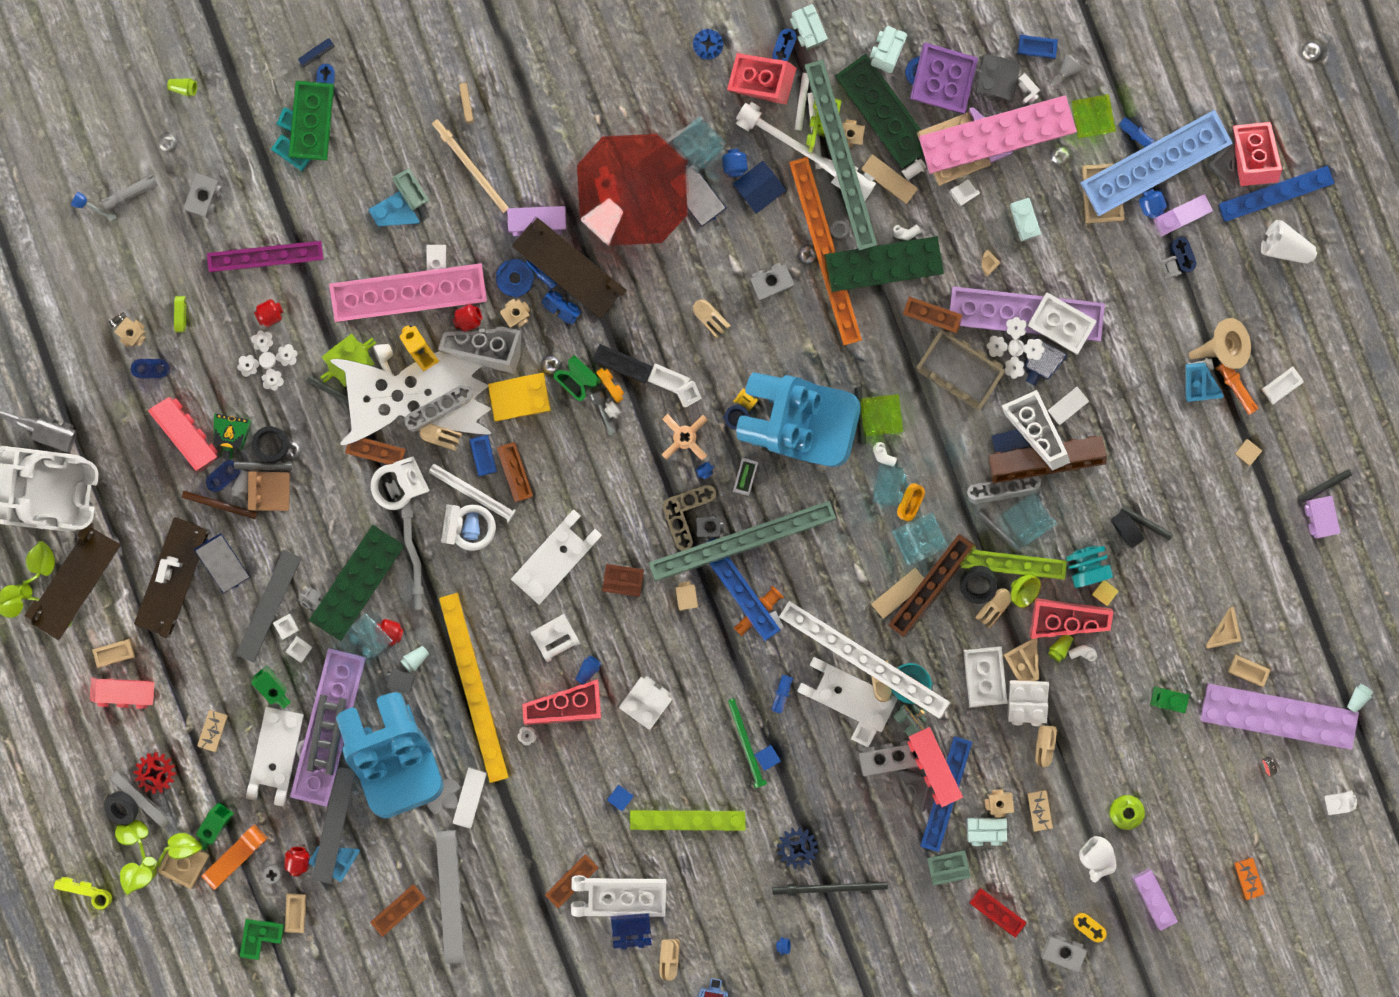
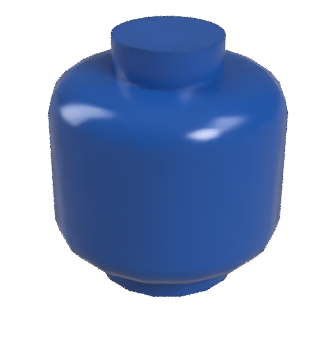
M739 149L728 150V154L722 156L723 172L729 177L744 176V173L748 170L746 154L739 152Z
M1153 188L1144 191L1143 196L1139 199L1143 214L1150 216V218H1156L1164 214V210L1167 208L1162 192L1154 191Z

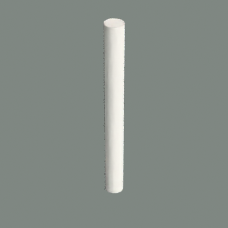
M807 93L811 120V116H815L816 109H813L815 99L813 93ZM816 135L813 151L822 156L820 137ZM815 162V170L823 169L820 164Z

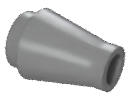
M240 470L239 476L231 490L232 497L247 500L249 472Z

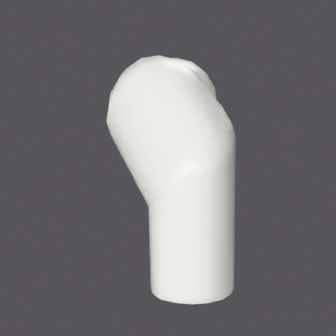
M917 224L909 230L902 228L900 225H896L893 228V236L903 241H909L922 232Z
M876 443L873 447V452L877 461L894 467L897 458L887 455L884 443Z
M1085 644L1068 651L1071 660L1079 656L1088 659V661H1095L1097 659L1096 651Z

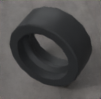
M273 426L263 427L253 436L252 450L255 456L262 461L278 462L288 453L289 439L280 428ZM267 433L276 434L282 442L281 450L272 456L265 455L259 446L260 439Z
M1121 511L1111 519L1114 528L1129 547L1134 548L1144 540L1143 534L1126 512Z
M981 565L973 566L963 573L961 592L969 602L984 604L995 596L997 579L994 572L988 567ZM974 576H984L989 579L990 588L983 594L972 593L967 585L969 579Z

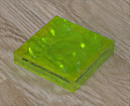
M1109 94L1071 101L1077 139L1116 132Z
M899 394L860 398L864 436L903 432Z

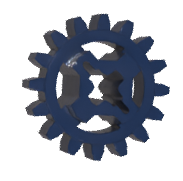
M792 827L791 833L784 831L785 837H779L782 843L777 844V847L781 848L777 854L783 855L780 860L781 862L786 860L787 867L793 864L794 869L797 868V865H800L803 869L804 863L811 865L810 858L816 859L813 853L818 852V849L814 848L818 843L817 841L812 842L815 836L813 834L808 836L809 830L806 829L802 832L801 827H799L798 831H795ZM800 835L796 840L789 839L792 836ZM806 840L810 843V851L805 848ZM798 844H801L800 847L803 851H797L795 853L792 845L797 846ZM785 845L790 848L789 856L785 853ZM799 856L806 857L803 860L795 861Z

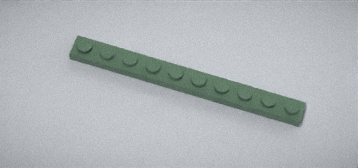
M824 60L805 64L858 250L876 246L877 242Z
M830 501L649 562V567L654 581L657 582L835 521L836 516Z

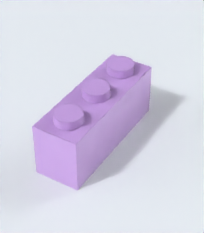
M565 206L507 209L508 232L513 233V236H520L535 216L558 235H562V231H567Z
M1148 868L1132 876L1157 928L1162 931L1177 923L1178 921L1152 870Z

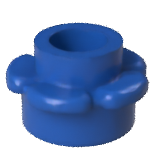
M709 462L700 465L696 469L698 477L706 479L711 476L714 466Z
M781 937L780 941H777L776 949L777 952H780L781 956L790 954V939Z

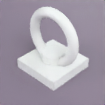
M414 456L380 467L374 473L371 480V492L375 501L383 508L389 510L401 509L409 503L411 498L430 491ZM387 472L396 473L397 481L405 492L403 498L397 502L385 500L379 492V480Z
M446 504L441 538L442 543H456L463 549L476 551L486 547L492 541L496 525L492 514L486 508L479 505H467L460 508V506ZM467 513H479L488 523V532L485 538L477 543L466 542L459 535L462 529V517Z

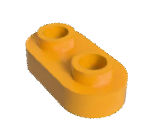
M601 368L596 371V375L602 381V384L617 404L622 401L624 392L619 385L615 386L611 381L613 376L609 370L606 369L604 371Z
M913 483L907 487L897 509V515L900 519L911 521L916 516L925 496L923 486Z

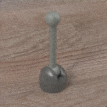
M600 390L588 395L591 403L599 406L608 428V435H614L615 430L611 428L602 406L605 400L603 391Z

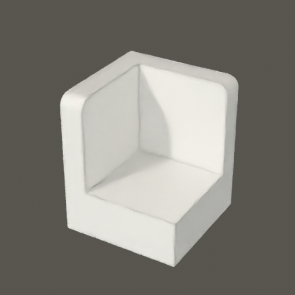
M969 180L964 181L949 191L959 207H962L980 194Z

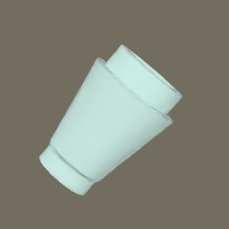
M421 646L403 656L400 662L410 673L413 670L416 671L429 653Z
M1360 683L1358 687L1356 686L1347 707L1357 713L1372 698L1373 691Z

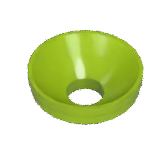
M1030 574L1014 580L1011 585L1012 602L1019 608L1029 606L1040 592V580Z
M1122 795L1112 802L1109 811L1112 822L1118 828L1124 830H1132L1138 827L1145 815L1143 804L1132 795ZM1126 808L1134 810V816L1131 819H1126L1123 816V811Z

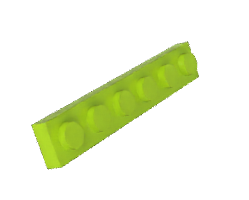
M974 550L961 568L968 569L981 565L988 567L993 572L1020 575L1030 574L1037 577L1065 580L1067 561Z
M630 810V830L745 831V811Z

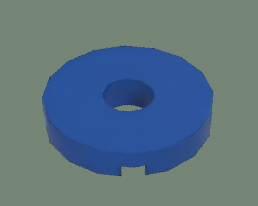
M511 259L499 266L496 272V282L503 294L510 297H520L531 290L534 284V274L526 262L520 259ZM512 273L520 275L518 283L510 282V275Z

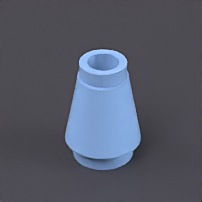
M467 513L461 531L463 539L478 540L480 535L478 513Z

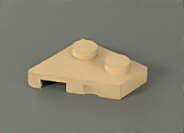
M1037 638L1030 639L1003 654L1017 681L1039 680Z

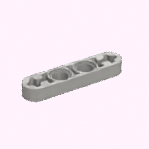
M460 385L409 413L405 417L407 429L413 432L418 431L469 403L473 398L471 388L467 385ZM462 390H464L465 392L468 391V393H467V396H468V397H467V398H464L463 396L459 397V396L461 395V392H460V391H462ZM455 394L456 398H457L458 401H459L458 403H456V401H455V399H454V397H453L452 395ZM451 399L453 401L452 406L444 408L442 406L443 400ZM428 408H433L436 410V414L429 418L425 415V411ZM422 413V416L425 420L424 422H422V419H420L417 421L416 426H414L413 424L409 425L411 423V418L417 420L420 418L419 414Z
M1036 476L995 484L992 481L974 484L968 488L967 498L973 504H980L1035 494L1041 489V479ZM1031 481H1033V483L1035 484V487H1032V486L1030 485V482H1031ZM1011 484H1016L1019 486V489L1017 491H1010L1008 487ZM997 487L1000 489V493L993 495L989 490ZM974 491H977V494H979L978 497H975V495H973Z
M118 770L113 773L110 779L123 792L130 795L137 805L156 823L165 828L171 822V819L124 774Z

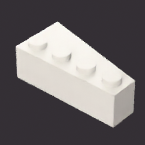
M1037 390L1002 405L1005 416L1052 471L1070 463L1068 454Z

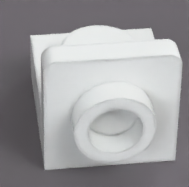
M1024 73L1017 81L1019 82V88L1024 93H1029L1022 101L1025 105L1027 102L1029 104L1033 103L1039 97L1037 93L1040 89Z
M167 556V559H161L155 581L166 583L172 575L170 566L182 567L183 563H179L178 558Z

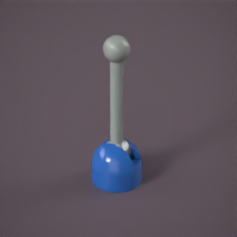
M77 192L71 203L72 206L76 208L86 206L108 217L112 222L116 220L115 214H109L87 203V198L84 194Z

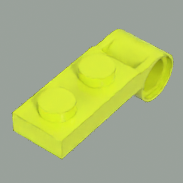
M62 877L55 881L54 889L92 897L91 902L96 909H104L112 902L110 892L91 886L92 883L80 881V883H75L72 878ZM99 895L105 896V905L98 902Z

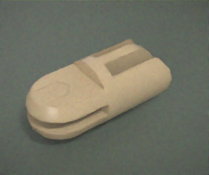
M700 299L694 303V314L716 338H719L720 335L710 323L722 334L725 332V329L716 320L714 315L727 329L731 327L707 300Z
M429 424L420 429V436L424 441L453 451L457 450V447L454 445H459L460 442L457 438L462 437V433L434 424Z
M998 589L995 596L989 602H986L975 618L980 620L981 623L986 624L990 629L1011 603V593L1007 589Z
M871 676L875 698L880 702L889 701L893 694L892 689Z
M1043 725L1039 727L1035 762L1040 767H1048L1052 762L1057 729L1054 726Z
M678 939L661 941L659 973L660 977L665 981H672L677 975L680 941Z

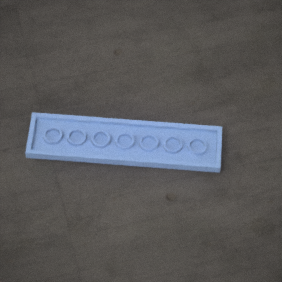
M1213 110L1080 183L1096 214L1100 216L1233 143L1216 111Z

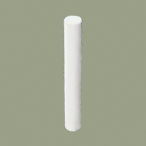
M802 73L794 129L797 131H802L809 84L807 73Z

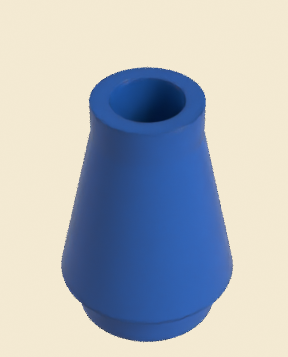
M590 655L584 658L575 679L582 685L585 684L600 670L601 663Z

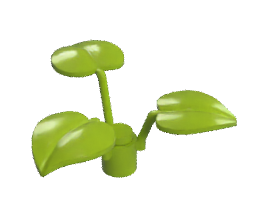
M38 541L26 557L28 570L31 573H36V575L23 581V584L8 585L0 590V615L7 618L17 617L23 609V601L21 599L40 600V598L31 596L33 591L28 583L39 578L40 574L44 576L50 575L55 566L53 552L43 541Z
M135 819L128 825L118 824L115 831L117 841L123 845H133L138 842L142 855L140 866L136 863H128L120 871V883L125 894L129 895L147 886L157 876V868L161 867V862L167 851H169V856L173 859H184L198 853L202 849V845L187 833L174 834L168 839V847H165L157 862L153 857L145 856L141 839L148 836V828L143 822Z

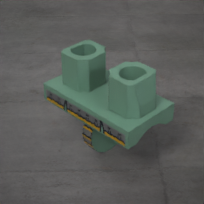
M904 703L900 705V709L893 717L899 724L907 718L912 724L904 730L908 737L924 730L916 719L919 718L924 723L927 719L923 714L927 710L923 708L919 710L914 705L911 708L915 713L913 715Z

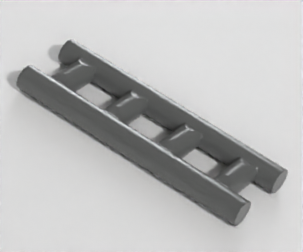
M320 695L307 771L314 772L315 766L326 768L325 774L333 775L340 730L336 718L335 723L323 721L325 709L337 711L336 716L344 711L347 699L339 698L337 704L327 702V695ZM322 728L333 730L331 741L320 740ZM318 747L330 749L328 760L317 759Z

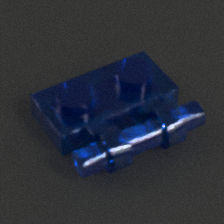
M649 913L611 916L612 936H620L621 939L613 941L614 948L624 950L627 947L638 946L639 948H644V946L652 945V939L644 938L643 935L651 934ZM638 935V939L627 940L626 936Z

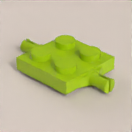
M351 333L321 356L329 371L320 376L321 379L325 378L323 382L326 383L334 376L340 380L344 387L347 386L345 371L331 362L333 359L373 366L375 362L369 356L368 350L377 344L375 341L372 342L374 339L371 337L362 344Z

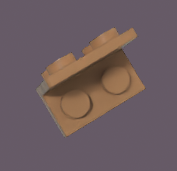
M249 471L248 510L289 511L290 473Z

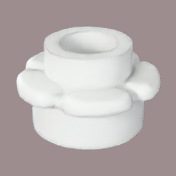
M613 401L605 403L607 407L604 410L610 418L613 416L617 418L621 414L620 409Z
M522 727L519 730L518 740L523 745H530L535 742L537 736L532 727Z

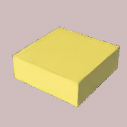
M1104 580L1100 582L1091 595L1108 606L1119 591Z

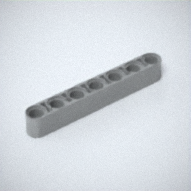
M456 830L436 831L445 964L465 963Z

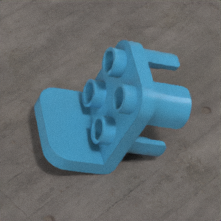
M756 372L750 375L745 389L746 394L768 399L774 405L770 421L740 416L736 431L738 440L768 448L771 452L793 459L829 467H839L848 460L860 415V403L855 395L844 390L816 385L799 377L785 375L783 378Z
M397 692L388 693L377 698V705L385 728L373 732L370 727L363 728L358 711L353 707L340 712L336 716L345 745L342 749L345 761L359 777L370 809L381 818H391L430 803L441 795L444 787L432 747L416 725L410 705H406L403 695Z

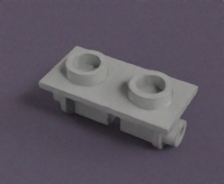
M305 587L303 592L300 593L298 601H300L303 607L316 610L321 602L319 598L322 594L311 587Z

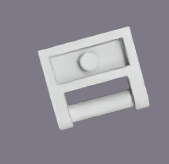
M565 614L530 632L546 662L551 661L552 657L574 645L576 647L581 644ZM569 634L571 639L547 651L546 645Z

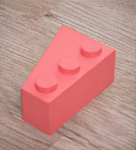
M91 677L89 700L97 703V706L109 707V703L117 704L116 707L128 708V704H134L136 708L147 709L148 705H153L154 682L117 680L111 678L97 679L96 677Z

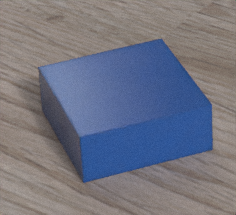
M771 745L754 754L764 771L780 762Z
M618 784L607 801L623 811L634 795Z

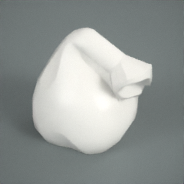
M1094 836L1081 848L1079 852L1080 860L1086 868L1090 869V879L1094 883L1099 881L1101 877L1115 872L1116 858L1113 847L1108 840Z

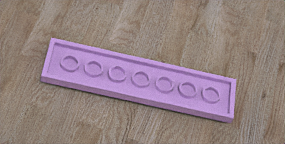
M952 286L949 310L964 315L960 324L961 327L1007 332L1008 327L1006 323L1008 320L1014 319V317H1019L1020 320H1024L1028 325L1044 296ZM1058 298L1097 321L1086 340L1100 342L1105 303ZM1028 326L1025 328V334L1042 335Z
M328 648L290 795L291 798L328 807L344 742L340 733L333 775L325 774L326 768L315 766L314 772L307 771L320 695H327V702L337 704L339 698L347 699L345 710L354 707L366 657ZM325 709L323 721L335 723L337 711ZM322 728L320 740L331 741L333 730ZM318 747L317 759L328 760L330 749Z
M1207 683L1200 721L1352 750L1359 712L1355 713L1352 710Z

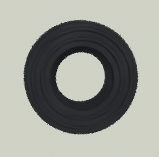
M117 791L112 793L104 803L106 814L117 824L128 825L138 815L137 803L125 792ZM116 803L122 804L126 808L127 813L120 812L116 807Z

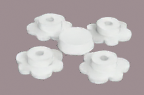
M1014 317V319H1010L1006 323L1008 327L1007 333L1014 339L1010 341L1009 345L1004 342L1003 337L998 338L997 336L990 337V343L987 344V348L990 349L989 354L992 357L1003 356L1007 349L1012 356H1015L1005 363L1007 366L1005 374L1011 375L1013 379L1023 376L1025 373L1023 368L1024 362L1020 361L1017 356L1025 352L1028 359L1040 360L1042 357L1041 353L1045 351L1040 339H1029L1026 345L1018 340L1020 336L1025 335V328L1027 326L1026 322L1020 320L1019 317Z
M260 330L257 332V335L252 336L251 341L254 343V349H260L264 353L260 355L259 361L254 359L252 355L247 357L241 356L237 369L241 371L243 376L248 377L250 374H256V368L260 364L262 368L268 369L266 374L262 376L264 381L263 387L265 389L271 388L275 391L278 389V386L283 385L284 380L281 378V372H275L271 368L275 365L276 360L281 362L283 366L288 364L294 365L298 352L294 350L292 345L287 344L285 347H279V353L275 357L271 352H267L269 347L273 345L271 340L272 334Z

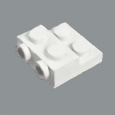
M646 676L645 678L640 677L619 706V709L650 730L672 698L669 697L671 695L670 692L663 687L659 690L654 686L656 682Z
M1010 680L1008 722L1016 726L1023 725V722L1031 723L1033 726H1041L1042 723H1047L1049 682Z

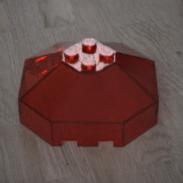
M660 134L602 136L577 164L580 220L608 246L663 243L688 215V160Z

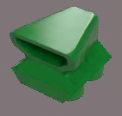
M575 355L568 359V369L570 372L558 370L554 373L555 380L578 401H582L586 397L585 387L597 388L602 382Z

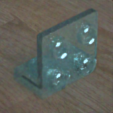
M700 116L673 140V144L693 164L692 169L696 173H699L726 145V142Z
M879 465L873 503L897 506L898 503L902 502L903 492L900 491L901 484H905L907 473L903 472L904 468Z
M1035 494L1027 496L1003 513L1004 518L1023 546L1028 545L1058 524L1054 518L1050 517Z
M929 513L892 531L907 565L921 561L948 547L933 513Z
M367 613L354 623L347 633L349 636L348 640L354 646L358 645L362 649L361 653L366 659L369 660L371 658L373 661L393 641Z

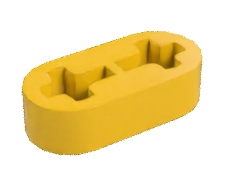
M1081 912L1074 916V926L1092 941L1102 942L1106 938L1105 928L1090 916ZM1080 917L1081 919H1083L1084 917H1086L1085 922L1088 923L1089 926H1078V918ZM1092 927L1095 930L1101 929L1100 933L1102 936L1094 938V933L1090 929Z

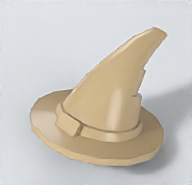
M1234 318L1223 319L1218 323L1213 339L1189 352V358L1193 360L1205 357H1218L1224 366L1230 369L1242 368L1247 364L1250 357V336L1240 321Z

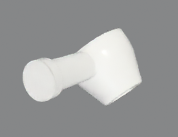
M379 344L373 346L375 356L382 370L394 376L387 362L393 356L390 345Z

